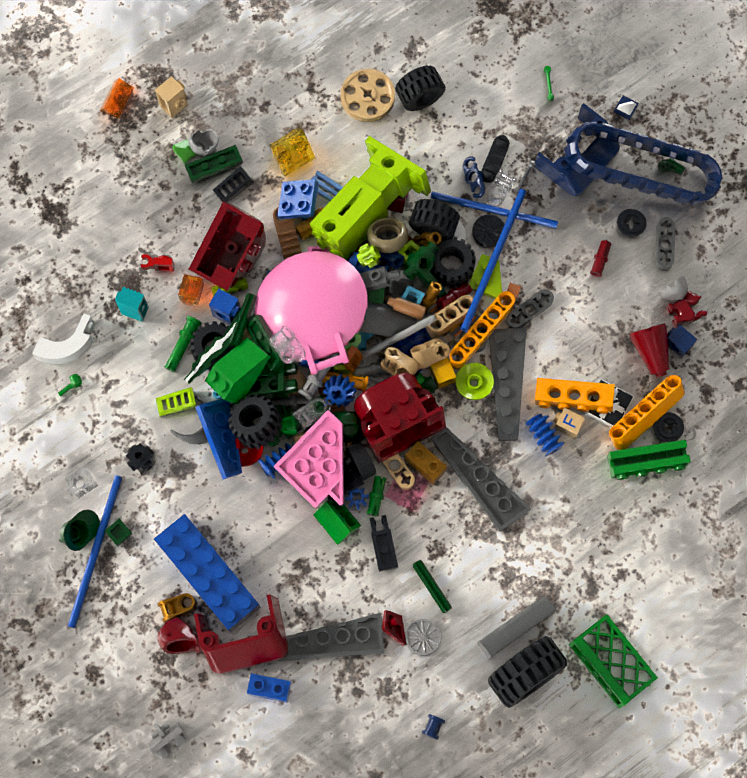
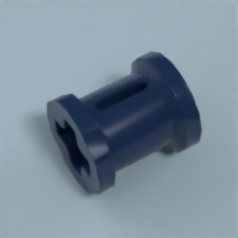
M429 714V720L425 730H422V734L438 740V733L442 724H445V720Z

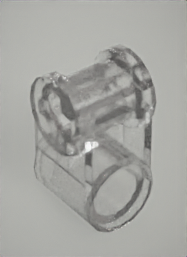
M500 170L489 188L488 204L497 207L501 206L508 193L514 187L517 178H511ZM493 194H497V195H499L500 197H499V198H495V197H493L492 195H493Z
M282 326L269 339L270 344L284 363L301 362L305 358L304 348L289 327Z
M316 398L298 409L292 416L298 419L302 425L301 429L305 431L313 426L327 410L331 409V404L325 398ZM319 401L324 404L322 412H319L316 408Z

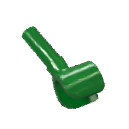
M78 374L71 375L69 377L71 383L58 392L59 396H62L72 388L80 387L82 385L81 377Z

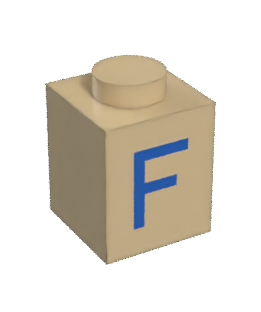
M564 408L562 413L557 412L553 422L556 423L555 428L557 431L575 439L585 417Z

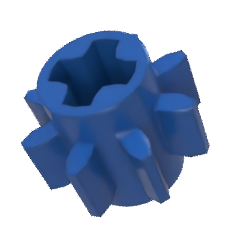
M364 487L361 490L356 488L348 493L349 497H345V501H350L349 508L354 506L359 511L361 505L367 506L364 499H368L369 495H364ZM353 495L356 497L360 495V501H353Z

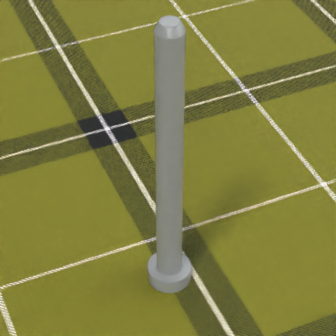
M435 315L421 320L362 352L363 359L359 366L364 363L363 360L434 323L437 320Z

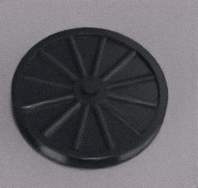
M483 215L473 225V237L482 246L494 247L505 224L495 215Z

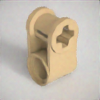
M434 338L413 347L410 352L413 359L418 362L419 369H425L447 358L450 348L439 338Z
M394 347L386 349V356L380 363L381 369L393 376L403 372L415 375L419 370V364L415 359Z

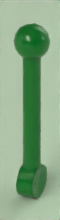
M545 66L544 73H546L549 93L547 98L549 101L554 100V95L552 94L550 80L551 67Z

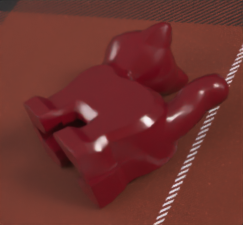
M687 291L683 299L678 300L674 304L669 303L666 306L669 315L677 313V315L673 316L674 320H672L675 328L679 325L691 324L702 316H707L706 310H701L695 314L691 306L699 303V300L702 298L701 296Z

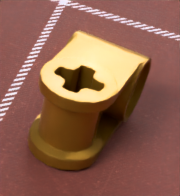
M183 593L157 603L164 617L162 619L163 623L194 612L198 605L196 598L188 593ZM190 598L192 600L191 606L184 608L183 601Z

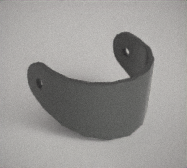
M197 395L195 396V398L202 404L207 403L201 397ZM203 427L189 435H183L172 429L170 430L177 438L189 444L200 445L208 442Z

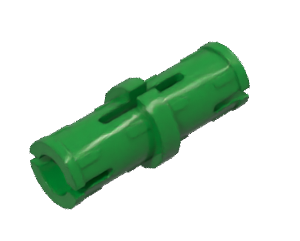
M374 476L372 492H369L370 501L366 512L367 515L379 516L381 500H384L383 491L387 478Z

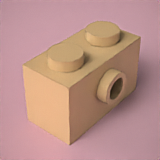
M172 76L155 89L159 106L171 118L188 105L187 94L184 91L185 86L180 80L176 81Z

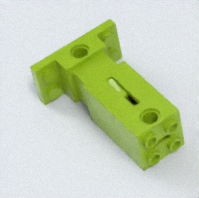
M371 136L365 140L371 166L360 178L353 176L310 222L312 234L317 240L316 244L324 250L326 248L330 253L338 255L345 260L366 240L369 226L376 220L387 217L389 214L388 206L398 196L404 198L411 189L425 196H428L431 192L426 170Z

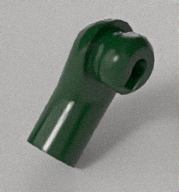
M672 158L661 160L658 163V169L662 172L674 170L681 175L686 168Z

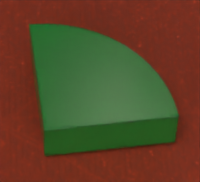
M295 415L282 418L281 431L290 435L297 434Z

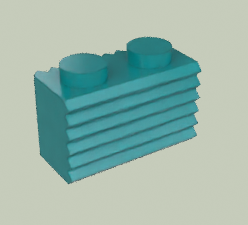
M126 287L118 291L115 302L122 315L143 322L149 309L144 294H140L136 290H129V288L126 289Z

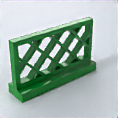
M607 614L568 644L619 709L629 703L658 678ZM604 621L610 627V634L600 633V624ZM587 634L595 635V646L588 645L583 638ZM599 636L609 638V648L599 646ZM613 638L621 640L623 650L612 649ZM598 650L609 652L608 662L599 659ZM612 652L622 654V664L612 663ZM626 654L633 655L636 659L635 666L625 665ZM611 666L621 667V678L614 677L611 674ZM625 668L635 670L634 680L624 679ZM639 670L645 671L651 679L647 682L638 681ZM624 682L634 684V692L630 696L624 690Z

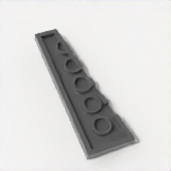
M526 327L495 329L489 336L498 442L518 440Z
M447 427L431 437V441L499 532L531 511V508L515 492L509 489L487 465L483 464Z
M381 613L286 636L289 648L288 654L285 658L273 662L384 654Z

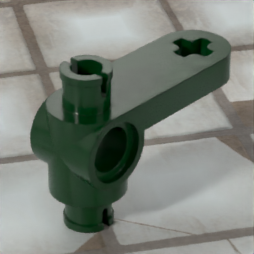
M431 241L426 247L421 246L418 251L412 252L408 256V268L403 272L410 280H413L416 276L427 289L432 282L439 283L429 272L433 267V261L436 259L434 254L439 250V247H436L437 245ZM443 287L437 295V299L447 294Z

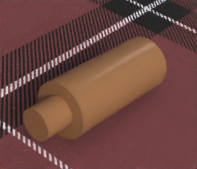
M389 297L387 301L388 305L393 306L392 310L422 320L426 307L400 297L396 299Z

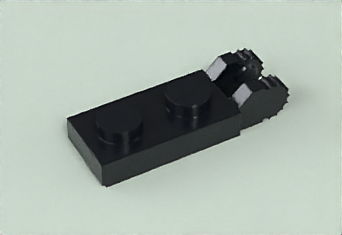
M386 515L381 516V522L384 530L381 531L376 530L374 517L369 518L379 572L398 568L392 534L388 527Z

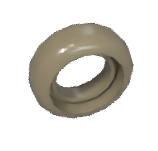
M382 218L373 222L367 229L368 244L370 246L375 245L381 253L399 251L408 241V229L398 219ZM384 231H393L398 234L396 238L391 240H382L377 237L379 233Z

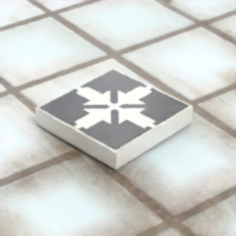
M600 379L599 382H598V383L610 384V383H608V382H606V381H604V380H602V379ZM615 386L613 412L608 411L607 414H601L597 410H589L582 413L612 428L624 417L634 396ZM591 395L589 400L596 402L599 400V397Z

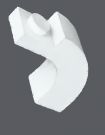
M83 314L75 333L65 341L54 342L40 337L32 353L37 360L49 364H64L76 360L89 349L93 342L91 336L88 335L94 329L92 317Z

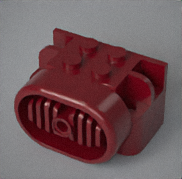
M223 201L188 270L229 291L230 288L237 284L240 278H244V276L251 272L260 257L266 243L263 223L253 215L231 203Z
M409 372L396 374L370 387L354 403V410L361 420L365 442L378 464L415 445L417 441L421 442L446 429L443 407L438 406L435 397L428 390L423 389L415 375Z

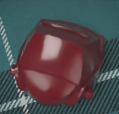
M179 618L165 622L158 632L157 641L163 651L168 654L195 651L198 655L202 651L199 641L191 628Z

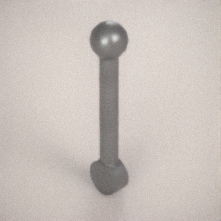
M530 161L518 187L514 189L516 194L521 189L534 161Z

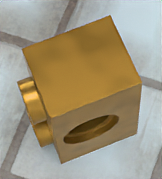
M419 441L405 454V461L432 485L447 470V466Z

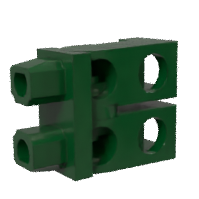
M284 361L276 372L270 371L266 364L247 396L259 395L260 397L265 396L267 399L288 398L289 393L298 391L297 380H289V375H296L298 373L297 364Z

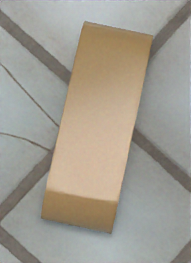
M469 295L461 296L436 313L435 317L437 320L427 326L428 336L439 338L463 322L469 308L465 309L461 305L466 304L470 307L473 298ZM446 315H453L455 318L449 319ZM438 325L440 328L433 329L431 326Z

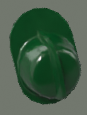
M355 411L334 413L343 423V442L364 440L361 420Z
M89 509L80 511L71 520L62 525L59 541L64 543L70 550L80 551L96 536L100 525L98 515Z

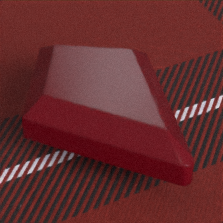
M385 610L382 630L400 645L405 646L406 638L402 615Z

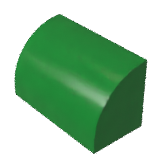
M335 500L332 502L326 501L314 514V517L337 545L345 541L361 527L344 504L340 506Z

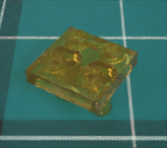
M301 127L269 144L270 150L284 177L315 159V155Z

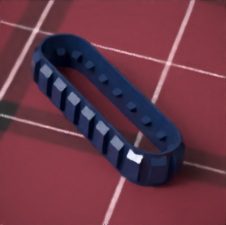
M595 121L585 122L580 127H576L566 139L568 144L564 151L571 168L579 174H587V177L598 180L601 178L604 179V182L618 183L625 188L639 189V192L646 194L654 193L657 197L671 198L675 202L682 204L690 203L691 205L705 203L716 196L721 188L720 183L723 177L719 164L711 156L703 154L699 150L686 149L675 143L668 144L661 139H651L647 135L634 134L630 130L617 129L606 123L597 124ZM581 134L586 136L593 135L693 164L699 167L705 174L707 179V185L704 188L705 194L701 191H689L594 164L586 160L580 153L578 143L582 140Z

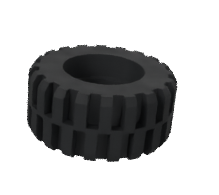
M544 636L500 666L489 676L488 684L503 705L510 708L558 675L567 666V659L550 637Z

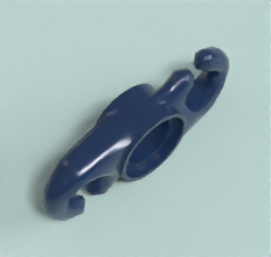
M469 156L464 160L462 166L465 181L470 185L472 192H475L476 188L480 187L479 194L473 193V197L481 198L486 190L483 180L484 176L478 170L477 163L474 162L476 158ZM469 161L474 162L471 168L468 167ZM474 173H476L477 178L474 182H472L471 177Z

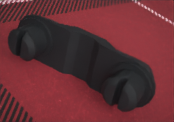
M499 135L492 143L481 170L484 182L491 183L498 175L510 144L505 135Z

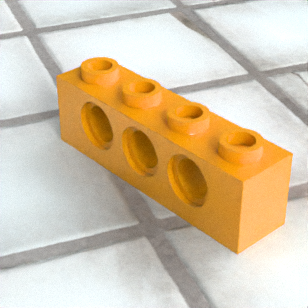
M537 378L535 405L545 409L553 406L558 407L560 410L575 408L580 412L597 410L598 413L607 414L608 411L613 412L615 384ZM556 391L561 395L558 398H552L550 394ZM577 393L580 397L577 400H572L569 396ZM597 395L599 400L592 402L589 400V397Z

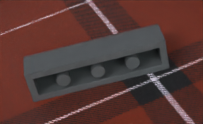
M368 301V308L364 317L365 321L359 332L392 337L416 324L417 319L392 310L393 306ZM415 333L404 339L414 341Z
M542 596L478 641L477 644L487 658L490 659L554 614L556 608L545 596Z

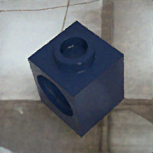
M681 325L676 329L673 327L667 333L668 347L681 358L698 340Z

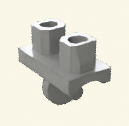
M167 722L161 727L158 723H155L153 726L156 731L150 734L155 740L148 744L153 754L156 753L161 759L166 758L171 753L166 746L167 743L172 740L177 747H180L186 742L182 727L178 722L171 728Z

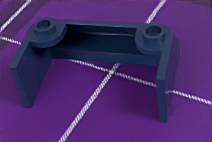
M583 103L581 105L578 115L580 121L583 123L595 121L597 124H608L603 117ZM596 137L582 153V156L594 164L606 167L618 154L620 144ZM540 152L536 156L534 167L571 196H580L595 180L587 177V174H579L571 168L566 156L558 158L554 163Z

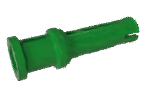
M186 317L187 321L183 329L179 331L180 337L164 366L165 369L171 370L173 373H175L191 338H194L192 334L202 325V322L194 317Z

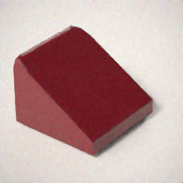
M408 194L404 198L398 196L388 206L387 210L403 213Z

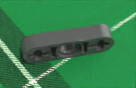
M664 217L660 219L657 225L656 266L662 271H667L674 263L675 222L669 217ZM667 223V226L669 228L667 230V234L664 235L665 228L663 227V224ZM667 240L670 242V247L663 248L660 242ZM664 253H667V255H666V261H668L667 265H664V262H662V259H663V257H664Z
M544 289L508 314L507 326L509 328L523 327L552 305L554 300L553 293ZM542 295L543 297H549L548 302L543 301L538 306L537 303L541 301ZM532 305L535 308V312L528 314L525 311V307ZM522 313L523 316L519 319V324L511 322L512 317L516 319Z

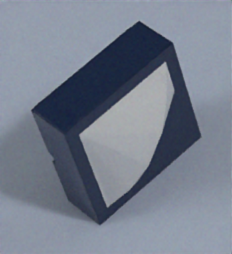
M622 95L614 109V113L630 120L639 103Z

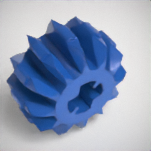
M342 373L338 376H331L326 381L325 388L323 389V393L327 394L325 400H331V405L336 403L338 408L342 405L348 406L355 399V393L357 392V389L353 387L355 382H349V376L343 378Z

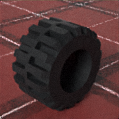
M426 65L404 75L396 84L395 90L407 111H418L435 103L445 92L446 86L436 68Z
M420 199L415 204L409 226L420 235L425 232H438L441 235V239L445 241L446 237L453 239L460 215L446 203L433 199Z
M446 237L445 241L441 239L440 243L436 246L439 247V250L434 254L436 259L433 261V267L429 272L439 283H442V287L449 285V288H454V285H457L458 288L462 283H467L468 278L471 279L476 262L475 252L473 249L471 250L469 243L465 244L464 239L459 241L457 240L458 237L453 239ZM446 256H455L461 260L463 265L458 269L451 270L445 268L441 264V260Z
M212 321L211 325L208 322L204 323L205 327L202 328L200 325L198 332L194 331L192 334L194 338H191L190 349L195 361L198 360L199 354L204 352L208 342L214 340L215 337H223L229 325L226 327L223 322H220L218 325L217 321ZM231 345L218 358L213 360L208 368L209 372L214 364L234 349L235 346Z
M249 395L246 396L245 400L243 398L239 400L240 403L233 406L235 409L230 411L231 417L228 418L232 433L244 446H248L251 449L254 446L256 449H260L262 445L266 447L270 441L273 443L275 441L274 437H278L280 434L279 430H282V418L272 402L265 396L260 397L259 395H254L253 397ZM262 417L259 423L249 427L254 419Z

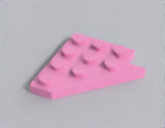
M327 410L274 465V468L314 508H317L328 495L340 506L344 504L343 423L330 410Z

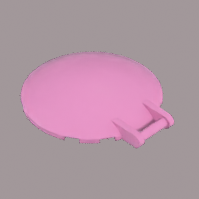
M321 251L300 253L285 259L275 266L263 280L255 301V315H262L284 356L307 360L312 375L318 374V371L343 362L345 364L349 362L345 346L349 344V341L355 334H358L365 321L364 317L368 308L366 286L355 267L338 255ZM336 353H340V355L336 357L327 359L319 363H315V361L319 359L328 357Z

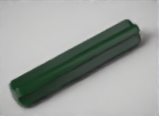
M246 294L229 340V344L236 347L241 342L256 301V295Z
M422 560L413 564L414 570L442 613L451 610V604Z

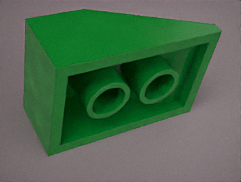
M247 337L214 364L205 382L224 400L239 404V400L245 399L270 356L253 340Z

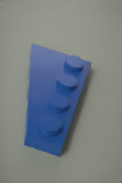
M219 399L200 404L195 408L221 477L224 480L240 475L242 467L239 449L236 448L235 439L237 437L232 433L229 427L230 423L228 422V418L231 417V402Z

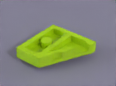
M481 255L469 285L472 291H477L491 257L487 255ZM499 260L483 294L492 299H496L502 293Z

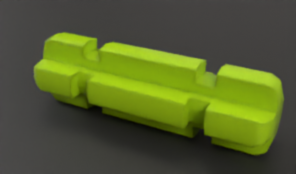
M246 278L239 279L237 284L230 288L229 291L217 285L212 286L211 290L213 296L218 288L229 294L237 292L238 289H248V283Z

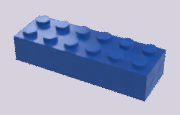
M185 514L154 538L155 542L230 633L261 608L255 598Z

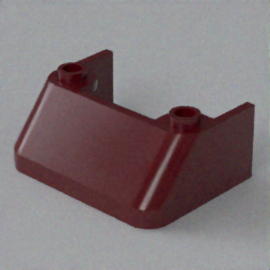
M271 594L266 595L270 615L264 616L258 621V635L220 644L219 636L215 632L209 631L207 617L199 613L194 614L199 645L213 672L225 674L286 657L289 648L277 597Z

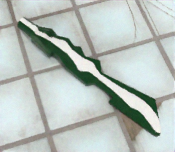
M252 309L247 325L255 317V309ZM239 310L223 337H215L213 344L205 347V351L199 354L198 360L192 364V370L184 378L186 383L190 384L196 377L203 374L211 366L210 363L231 346L229 340L241 310Z

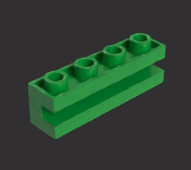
M686 440L611 451L607 455L611 478L624 480L628 479L630 475L643 477L648 475L649 472L662 474L667 472V469L674 468L675 471L684 470L691 463L690 456L686 453L687 442Z

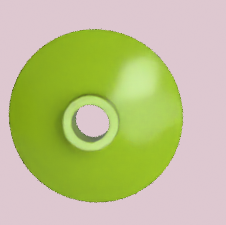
M469 363L458 371L456 387L465 398L480 400L488 396L492 391L494 378L492 372L485 365ZM471 381H477L478 385L472 386Z

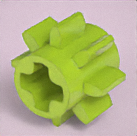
M368 243L361 246L357 254L360 264L363 267L368 265L370 269L378 265V259L381 256L376 246L372 245L369 247Z

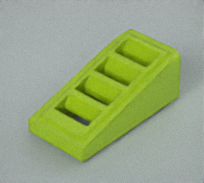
M192 387L156 398L160 417L196 409L195 407L197 406ZM184 396H188L189 403L185 402ZM181 397L182 405L179 406L177 398ZM172 399L175 405L174 408H171L170 400ZM166 401L168 409L165 411L162 402Z

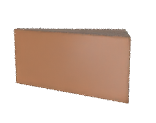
M510 282L507 291L514 295L516 302L521 286ZM504 299L502 304L509 305L510 302Z

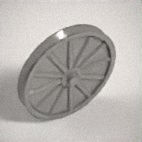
M427 619L413 622L406 631L407 646L417 655L426 656L434 653L441 643L439 627Z

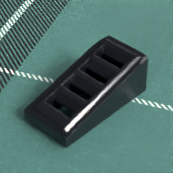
M240 166L216 186L213 191L222 202H229L251 186L254 181ZM241 175L245 179L244 182H242L239 178ZM234 180L238 182V187L233 183ZM228 184L234 189L232 192L228 189ZM221 189H224L227 192L228 195L226 197L220 191Z

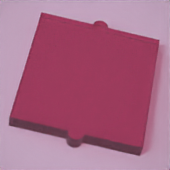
M403 469V470L399 473V474L401 475L402 479H403V481H402L401 483H402V484L406 483L407 485H409V484H410L409 480H410L411 478H410V477L406 478V477L404 476L403 472L406 471V470ZM416 472L412 473L415 483L411 489L403 490L393 480L385 494V497L396 502L397 506L401 505L412 512L429 484L428 481L417 476Z

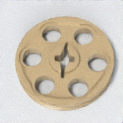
M361 69L355 71L345 79L341 87L342 106L349 116L358 121L374 122L380 120L391 111L394 105L395 89L393 83L388 76L378 70ZM360 76L368 77L366 83H361L358 79ZM383 80L386 85L380 88L376 85V82ZM348 87H353L356 91L354 94L349 95L345 90ZM365 93H371V98L368 96L365 98ZM383 96H387L390 98V102L384 104L380 99ZM357 103L360 108L357 111H353L350 109V105ZM369 108H375L377 110V113L375 115H369L367 113V110Z

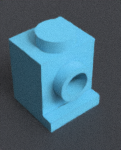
M407 285L406 288L404 287L400 298L420 305L425 293Z

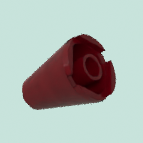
M663 323L630 333V340L650 374H655L656 378L667 375L666 371L670 370L666 324Z

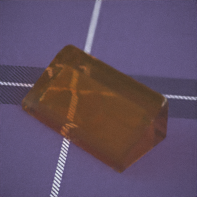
M120 78L116 79L99 111L119 118L134 87Z

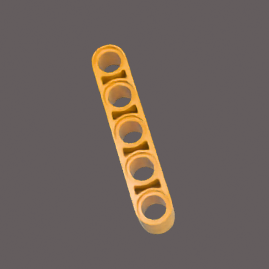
M505 291L499 294L451 350L449 361L452 368H462L512 311L515 297L511 292ZM505 299L508 300L510 304L503 305L501 301ZM495 313L499 318L492 319L489 315ZM483 327L487 332L480 333L477 331V328ZM472 341L475 346L467 347L465 342ZM460 355L463 360L455 361L453 356Z
M668 376L609 430V436L615 449L623 450L628 448L685 395V390L679 376Z

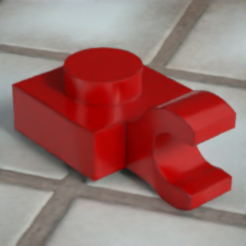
M148 254L141 255L142 260H148L147 264H141V269L174 271L175 264L173 258L161 255L152 259Z

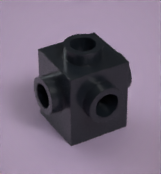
M141 443L133 445L127 451L128 454L125 455L129 460L127 465L133 471L138 470L141 475L149 471L156 462L153 458L155 453L148 445L144 447Z

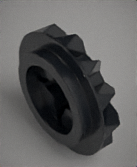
M636 209L622 211L616 222L617 228L621 231L622 235L629 236V238L638 237L644 232L647 225L645 216ZM631 217L633 223L636 224L632 229H630L629 224H626L629 223Z
M666 412L652 427L654 435L660 441L665 442L677 441L684 432L682 419L671 412ZM664 423H667L668 426L674 425L671 432L668 430L662 431L665 427Z

